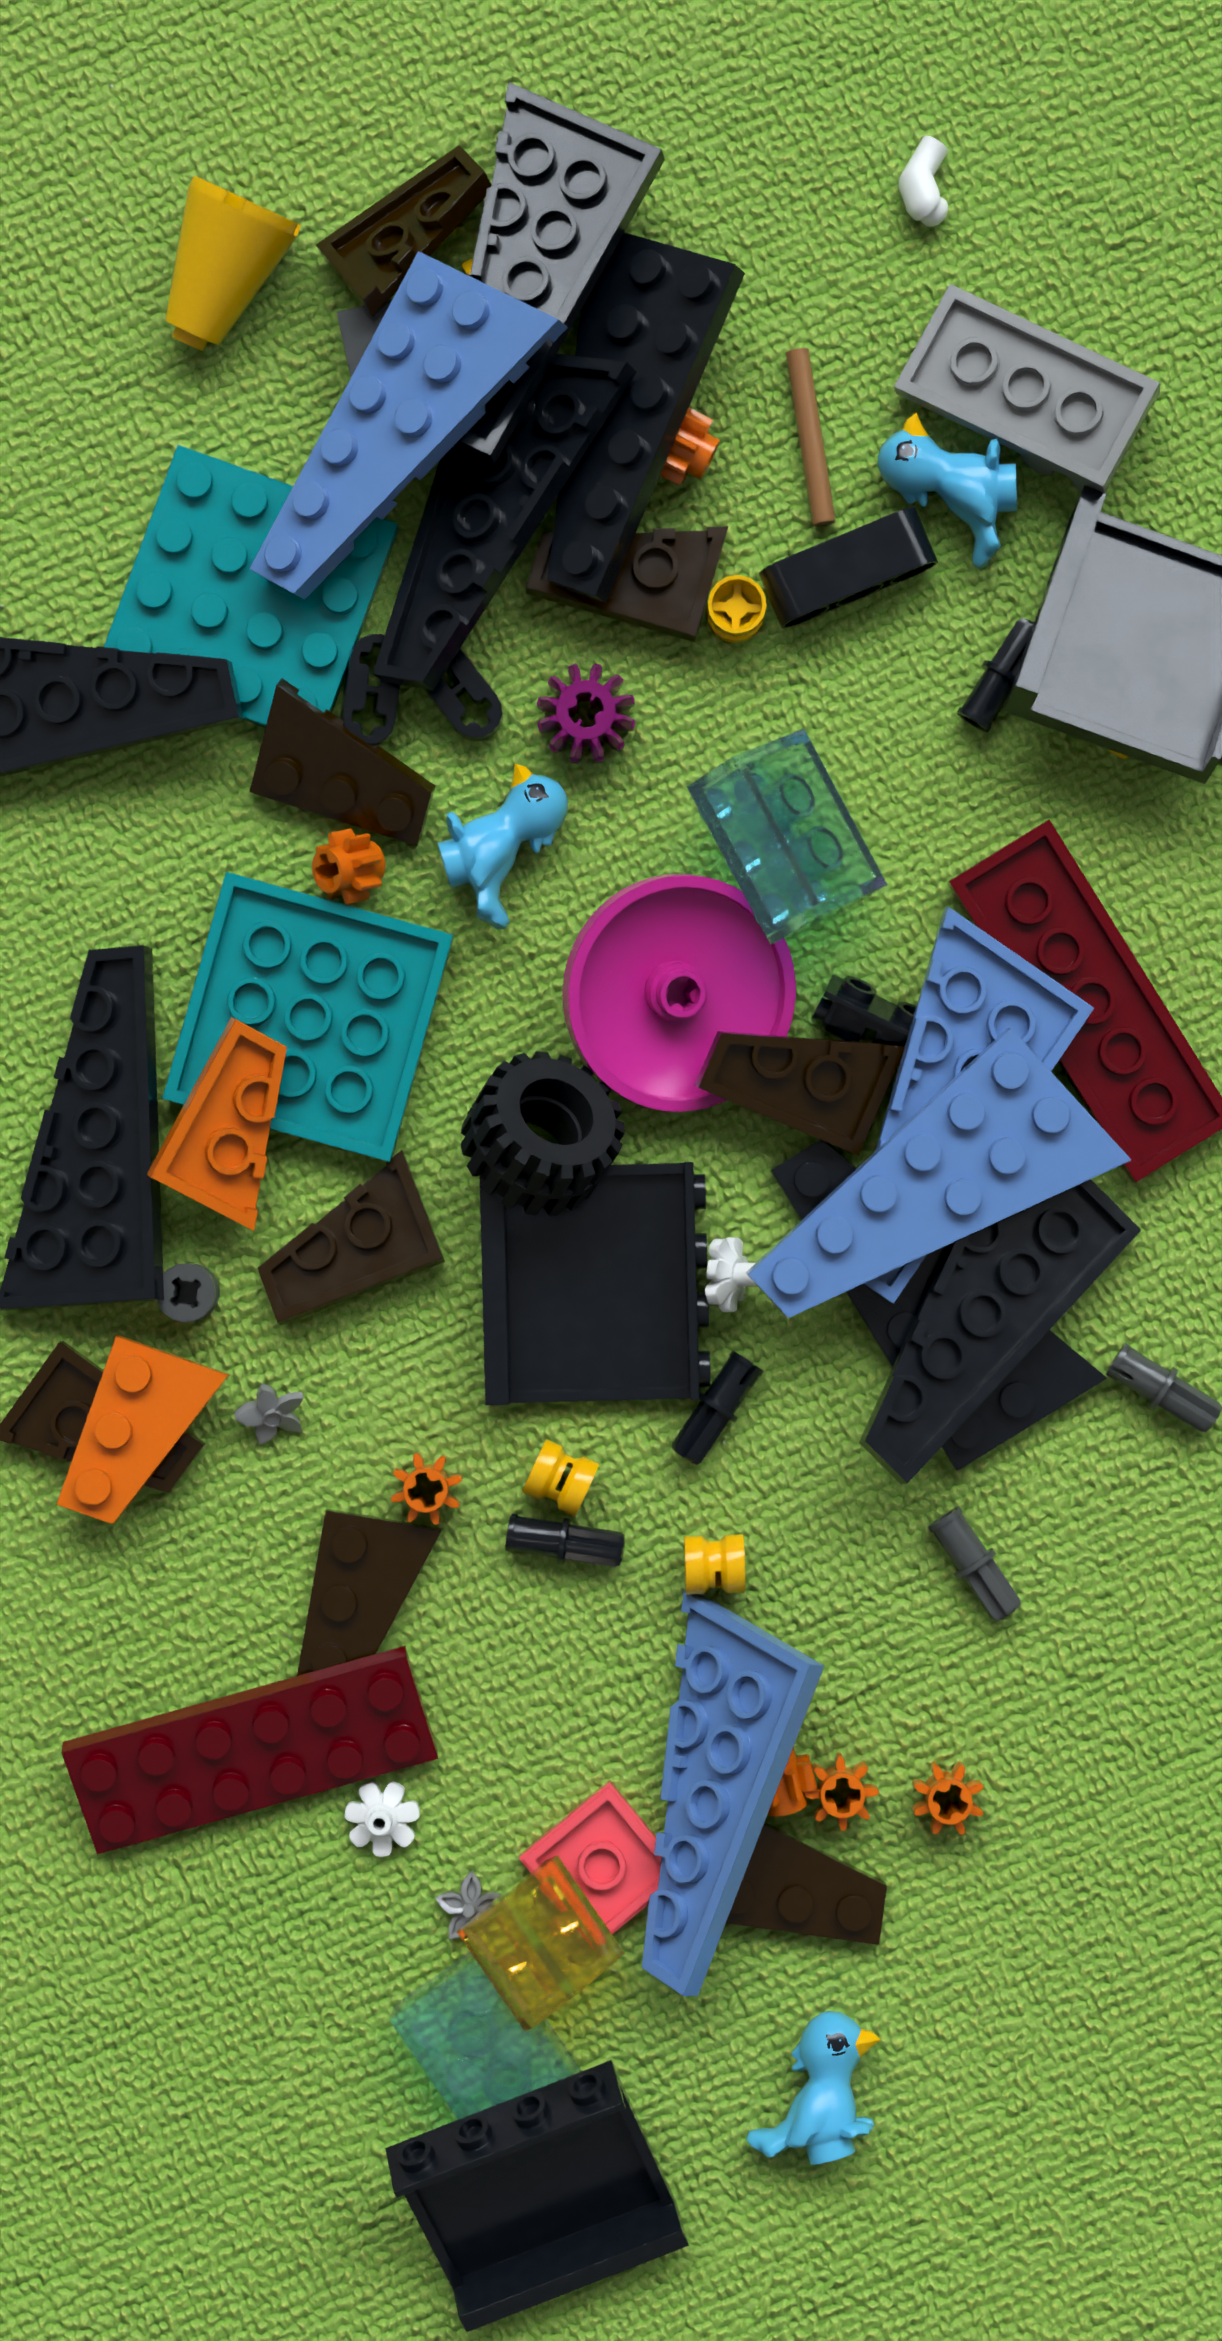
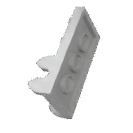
M952 284L948 286L894 385L897 395L991 440L998 439L999 444L1020 453L1024 462L1040 475L1053 476L1054 472L1057 471L1069 477L1073 481V486L1080 492L1085 485L1103 493H1106L1114 474L1151 406L1154 405L1160 394V382Z

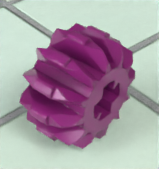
M576 664L568 667L569 679L571 681L568 687L555 676L548 680L549 688L559 699L547 696L538 698V709L555 714L540 720L537 723L540 733H551L560 730L549 744V748L553 753L560 752L570 742L573 744L570 751V762L579 764L582 759L583 747H591L592 758L596 764L604 762V751L601 743L604 741L617 752L623 750L625 746L624 741L613 729L625 732L634 730L635 720L618 713L634 707L635 700L633 695H622L613 698L623 685V678L617 674L611 677L603 686L600 684L602 666L593 664L590 669L589 680L581 681L580 669ZM590 701L591 709H594L596 705L601 708L602 711L595 714V725L582 727L581 719L576 723L571 720L570 717L577 714V704L580 702Z

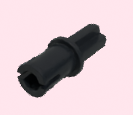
M1024 618L1017 620L992 661L985 660L981 667L985 672L963 706L957 711L958 716L973 727L988 733L991 729V724L1006 703L1034 623L1033 621Z
M733 1350L706 1393L702 1394L699 1392V1399L701 1401L672 1442V1449L692 1464L698 1465L702 1462L729 1420L734 1423L737 1421L738 1418L734 1413L759 1376L761 1377L764 1373L762 1369L753 1365L752 1362Z
M512 1514L507 1529L505 1550L508 1552L517 1551L557 1558V1564L562 1565L565 1559L616 1567L621 1564L623 1559L625 1536L617 1531L572 1525L571 1518L566 1517L563 1523Z

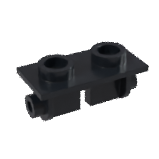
M833 974L823 995L833 1002L822 997L812 1019L822 1023L820 1029L845 1041L859 1042L867 1027L876 1032L871 1043L905 1046L916 1006L907 1002H898L896 1005L877 996L876 989L859 978L846 976L842 979Z

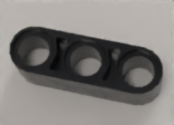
M910 507L779 560L761 570L759 576L781 628H788L914 577L935 566L938 560L916 508Z

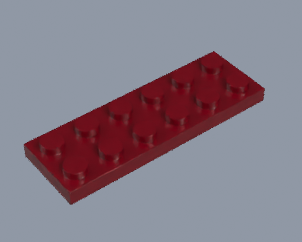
M1050 820L1042 823L947 883L971 923L1094 1007L1058 1063L1090 1115L1131 1159V1161L1122 1164L1132 1182L1139 1181L1222 1129V1096Z
M406 1646L64 1741L61 1752L97 1855L438 1759L437 1745Z

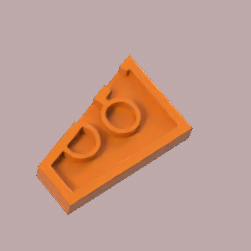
M231 1017L147 1175L254 1231L258 1212L256 1210L261 1178L264 1179L267 1162L265 1153L271 1120L275 1117L287 1046Z
M120 1335L116 1336L56 1505L110 1524L116 1523L158 1469L161 1462L182 1435L190 1428L199 1413L231 1374Z

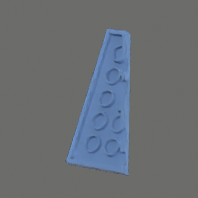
M418 251L255 557L250 570L305 600L354 550V540L376 517L383 520L397 505L394 498L415 477L421 480L486 413L485 404L508 380L515 383L530 368L526 362L548 339L554 343L568 327L559 319Z
M945 907L876 1150L1007 1028H1011L1043 1064L1052 1071L1094 1007L950 907ZM926 1255L864 1283V1285L894 1304Z
M1007 1028L757 1261L746 1274L786 1317L790 1318L1131 1161V1159L1011 1028Z
M683 1591L681 1612L688 1613L685 1645L677 1644L675 1667L682 1668L679 1701L670 1707L660 1800H666L668 1803L664 1832L656 1833L654 1855L661 1856L658 1890L649 1897L642 1968L680 1995L698 1996L824 1665L704 1595H686V1591Z

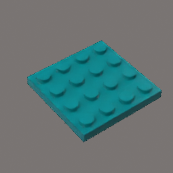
M177 445L104 647L155 654L159 652L222 658L231 661L244 720L265 728L276 685L281 678L299 690L297 693L299 696L323 713L326 709L332 713L346 676L352 648L359 641L398 534L399 526L392 521L381 520L376 517L354 540V550L304 600L250 570L293 486Z
M226 872L162 1099L185 1104L232 1017L287 1046L275 1117L271 1120L270 1129L390 1162L396 1147L454 935Z

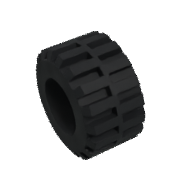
M538 1051L535 1052L532 1059L525 1053L515 1055L510 1063L504 1061L496 1067L468 1111L461 1129V1134L465 1136L461 1142L462 1155L471 1157L467 1168L473 1177L481 1176L484 1180L481 1187L489 1195L496 1192L503 1197L501 1203L513 1209L515 1204L524 1207V1213L537 1215L541 1209H544L549 1216L561 1214L565 1207L571 1211L580 1206L585 1198H589L619 1154L623 1145L620 1140L625 1134V1126L623 1122L617 1120L622 1113L618 1101L608 1098L611 1089L604 1082L597 1083L591 1077L593 1072L588 1067L583 1065L579 1069L572 1065V1059L560 1055L555 1060L551 1059L548 1052ZM526 1123L544 1129L555 1138L558 1144L542 1139Z

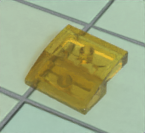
M558 1855L544 1861L511 1891L494 1899L457 1931L524 2031L533 2028L625 1954Z

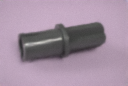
M1124 1343L1121 1347L1120 1353H1117L1105 1374L1149 1400L1150 1404L1148 1407L1154 1410L1159 1405L1201 1432H1207L1211 1429L1221 1413V1404L1177 1377L1178 1370L1172 1367L1170 1371L1130 1347L1127 1343Z
M956 1507L931 1523L928 1529L934 1533L958 1569L954 1573L957 1579H965L992 1620L1004 1619L1020 1606V1599L992 1559L996 1554L993 1548L986 1550L963 1516L961 1508Z

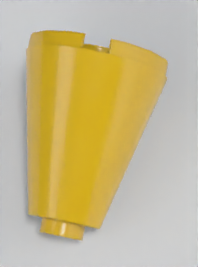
M194 175L188 186L165 317L166 322L175 326L171 337L201 351L205 350L208 341L220 345L296 240L301 225Z

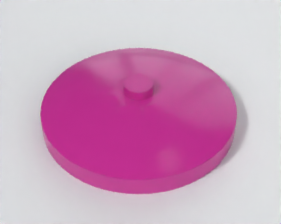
M680 873L654 876L627 886L611 896L591 915L580 930L570 951L564 972L562 988L564 1018L571 1041L583 1063L599 1081L604 1082L615 1093L639 1105L662 1111L684 1112L705 1109L727 1101L694 1086L717 1031L787 1036L794 1014L796 999L794 965L785 938L775 921L757 901L745 892L722 881L700 875Z

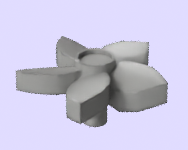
M260 1384L256 1393L257 1401L244 1403L234 1412L237 1421L245 1426L255 1427L256 1436L261 1445L273 1439L277 1432V1426L287 1431L302 1432L300 1420L292 1411L302 1403L303 1392L288 1393L277 1399L276 1391L271 1386Z
M472 1870L463 1880L460 1893L449 1891L436 1896L443 1910L450 1914H455L449 1924V1940L463 1936L470 1929L471 1925L480 1936L494 1939V1924L488 1914L499 1909L507 1896L497 1892H488L481 1895V1881Z

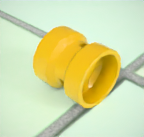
M742 575L727 576L716 583L710 591L706 610L708 626L714 635L722 641L735 644L746 642L757 634L762 627L767 607L765 593L760 585L750 577Z
M546 1439L522 1492L536 1499L550 1498L556 1501L559 1510L575 1517L600 1463L585 1456L575 1459L566 1455L561 1445ZM565 1468H571L561 1491L556 1490Z
M743 1534L725 1535L720 1541H707L703 1536H684L686 1595L704 1594L709 1588H722L727 1594L745 1593Z

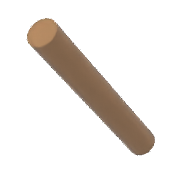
M792 349L785 354L812 524L814 527L834 524L836 519L809 349Z

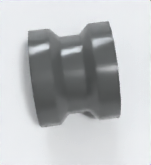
M195 1263L177 1264L167 1269L163 1274L164 1300H157L162 1312L171 1319L180 1322L199 1321L209 1316L217 1307L220 1297L219 1283L215 1275L205 1266Z

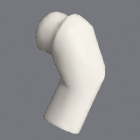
M926 135L922 138L899 178L898 188L906 211L911 218L916 221L920 220L927 227H934L939 225L948 213L947 201L940 197V191L934 179L936 171L948 153V148L939 140Z

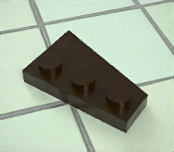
M458 145L320 241L316 246L325 262L373 317L397 292L417 252L419 251L430 256L486 197L487 188L491 187V183L485 171Z
M728 526L707 527V531L675 532V528L653 529V532L635 533L606 604L559 588L548 581L553 532H543L526 586V594L695 642Z
M281 678L276 685L249 792L417 846L423 834L436 786L380 746H371L342 726L343 720L327 709L323 713L297 694L299 690Z
M717 1031L694 1086L859 1156L905 1046Z
M402 1150L392 1157L390 1162H386L387 1166L365 1184H359L344 1197L345 1200L316 1224H310L257 1268L278 1324L284 1325L445 1262L408 1161Z
M60 1341L0 1423V1441L10 1444L14 1443L51 1457L72 1462L104 1370L66 1342ZM187 1430L161 1462L145 1486L167 1493L172 1492L206 1443Z
M326 1509L297 1676L377 1653L443 1528Z
M764 1823L726 1923L879 1945L887 1885L885 1881L822 1850L819 1851L768 1823Z

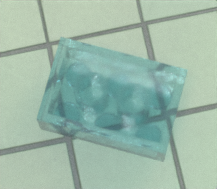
M805 729L735 755L687 786L700 816L707 824L726 860L729 870L734 875L770 945L845 911L887 886L881 871Z
M488 1939L393 2006L390 2022L458 2120L582 2071L492 1939Z

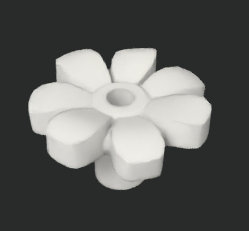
M732 1237L714 1239L708 1249L712 1260L709 1259L707 1264V1279L713 1281L707 1284L705 1295L708 1303L719 1305L722 1312L737 1311V1301H742L745 1297V1286H757L746 1274L755 1263H748L747 1258L742 1256L743 1242L741 1239Z
M375 1781L366 1782L359 1788V1795L363 1803L351 1801L348 1802L345 1809V1819L358 1824L350 1831V1840L357 1847H363L369 1841H372L373 1853L379 1857L390 1855L393 1849V1841L401 1847H407L415 1838L414 1830L407 1823L416 1821L420 1817L418 1802L411 1800L402 1803L405 1787L397 1782L392 1781L388 1783L383 1793H381L378 1783ZM377 1818L383 1819L385 1823H380Z

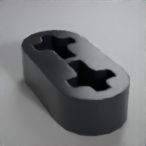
M382 634L365 636L352 648L346 670L340 719L344 721L342 726L371 746L382 743L391 734L396 720L400 685L386 683L379 678L377 679V686H369V666L360 663V656H367L373 647L381 648L385 636ZM366 695L375 696L374 716L383 718V726L374 727L370 736L361 734V724L352 721V714H358L363 710Z
M459 649L454 657L455 661L450 665L452 675L459 684L450 689L443 678H441L434 690H423L459 735L473 742L484 741L494 736L500 729L503 720L502 705L495 692L462 650ZM466 692L477 705L487 701L491 705L486 712L489 723L482 728L476 722H472L467 726L463 724L461 720L466 716V710L457 697Z

